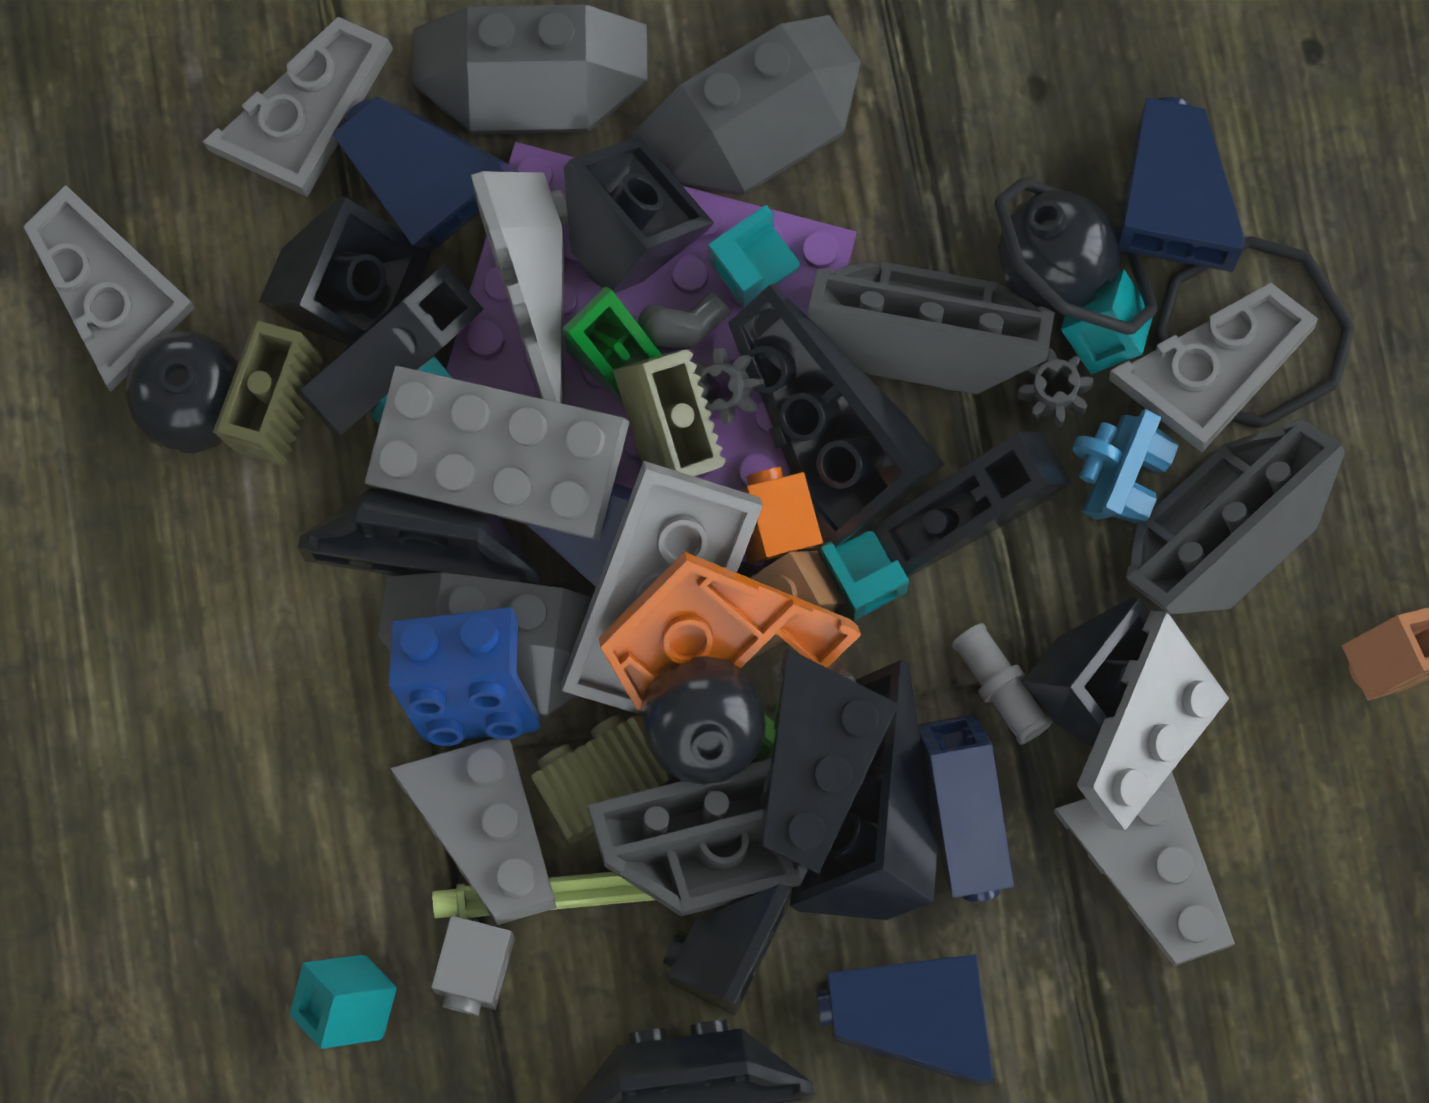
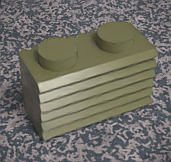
M258 320L254 321L213 433L217 434L221 438L220 440L232 448V451L281 466L289 462L286 454L293 451L290 443L297 440L294 432L301 429L298 421L305 418L302 410L309 407L297 392L320 372L318 366L325 363L323 356L302 332Z
M685 349L651 357L613 370L642 464L643 461L694 477L723 467L726 459L719 456L723 447L715 444L719 436L712 432L715 424L708 420L712 412L705 409L708 400L701 397L704 388L697 385L701 377L694 373L697 365L690 361L694 353Z
M622 714L612 716L590 731L594 739L572 751L569 744L552 750L537 761L541 770L531 775L533 783L569 846L594 833L587 810L589 804L676 783L675 777L660 767L646 746L642 723L638 714L632 716L627 721Z

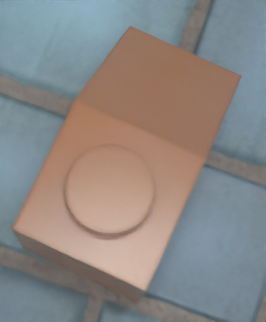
M1429 607L1397 615L1341 645L1349 661L1350 674L1355 683L1362 688L1367 701L1398 693L1429 680Z

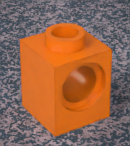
M776 467L746 476L748 486L739 491L760 497L763 504L745 551L749 565L779 558L788 552L806 551L823 543L804 472L784 477L782 468Z

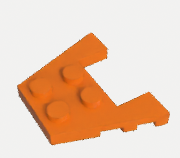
M684 551L598 639L601 650L637 711H640L646 689L661 671L671 665L674 670L683 664L693 663L692 658L709 656L729 660L739 668H742L774 635H778L800 655L828 668L861 636L858 625L851 619Z

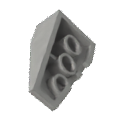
M482 171L472 174L471 179L479 214L540 398L563 404L564 335L562 328L564 327L565 241L562 226L568 224L567 204L561 188L550 191L544 172Z

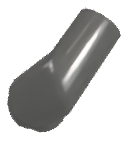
M709 292L689 312L663 308L657 304L649 305L640 313L638 324L653 344L657 346L691 349L698 345L731 312L715 293Z

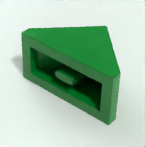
M606 286L562 328L566 352L622 405L623 401L613 370L662 355L615 293Z

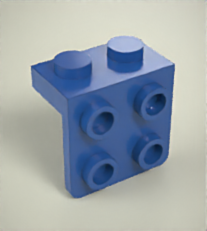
M512 607L392 621L389 687L424 741L440 746H453L466 739L484 737L508 740L517 738L522 733L535 732L540 728V715L517 675L518 618Z

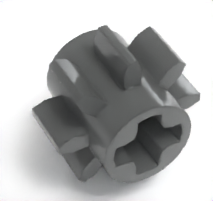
M725 348L714 349V365L710 366L702 361L692 362L697 365L695 372L701 377L697 385L704 388L701 397L708 400L705 409L712 413L715 410H720V419L723 425L735 423V407H739L747 412L755 411L758 407L755 401L750 398L753 387L764 384V379L762 378L749 379L746 368L751 362V356L743 355L737 358L734 363H729L728 353ZM730 375L732 378L728 383V388L734 394L733 396L719 398L717 394L720 391L721 385L715 378L717 376Z
M1050 349L1047 360L1040 368L1036 365L1023 372L1025 377L1032 381L1033 384L1020 387L1017 399L1022 401L1031 400L1033 412L1030 420L1032 422L1037 421L1041 416L1054 418V424L1058 429L1062 428L1065 415L1070 410L1077 415L1083 416L1088 405L1077 394L1090 391L1094 381L1093 378L1089 377L1080 378L1077 371L1080 360L1079 356L1076 355L1068 362L1057 359L1054 350ZM1057 381L1066 385L1064 393L1059 391L1053 397L1046 395L1044 392L1046 385L1053 386Z

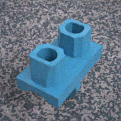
M1145 409L1141 411L1140 416H1121L1117 427L1102 422L1095 438L1088 436L1076 437L1072 451L1078 457L1085 460L1079 478L1093 484L1082 513L1095 520L1115 517L1134 524L1146 522L1149 519L1157 500L1156 493L1136 483L1137 475L1141 466L1156 474L1166 472L1172 464L1179 447L1175 440L1157 428L1161 420L1160 416Z

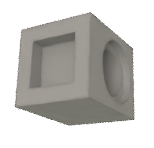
M451 915L431 987L437 995L445 996L443 1007L473 1016H479L481 1006L496 1010L515 941L512 931Z

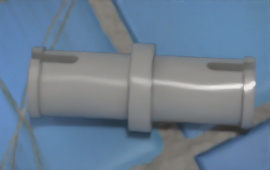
M984 623L971 627L953 641L951 646L959 653L981 685V688L978 690L979 695L985 703L992 701L1016 736L1019 745L1033 740L1051 726L1052 721L1049 717H1046L1022 682L1025 674L1019 665L1011 666L988 633Z

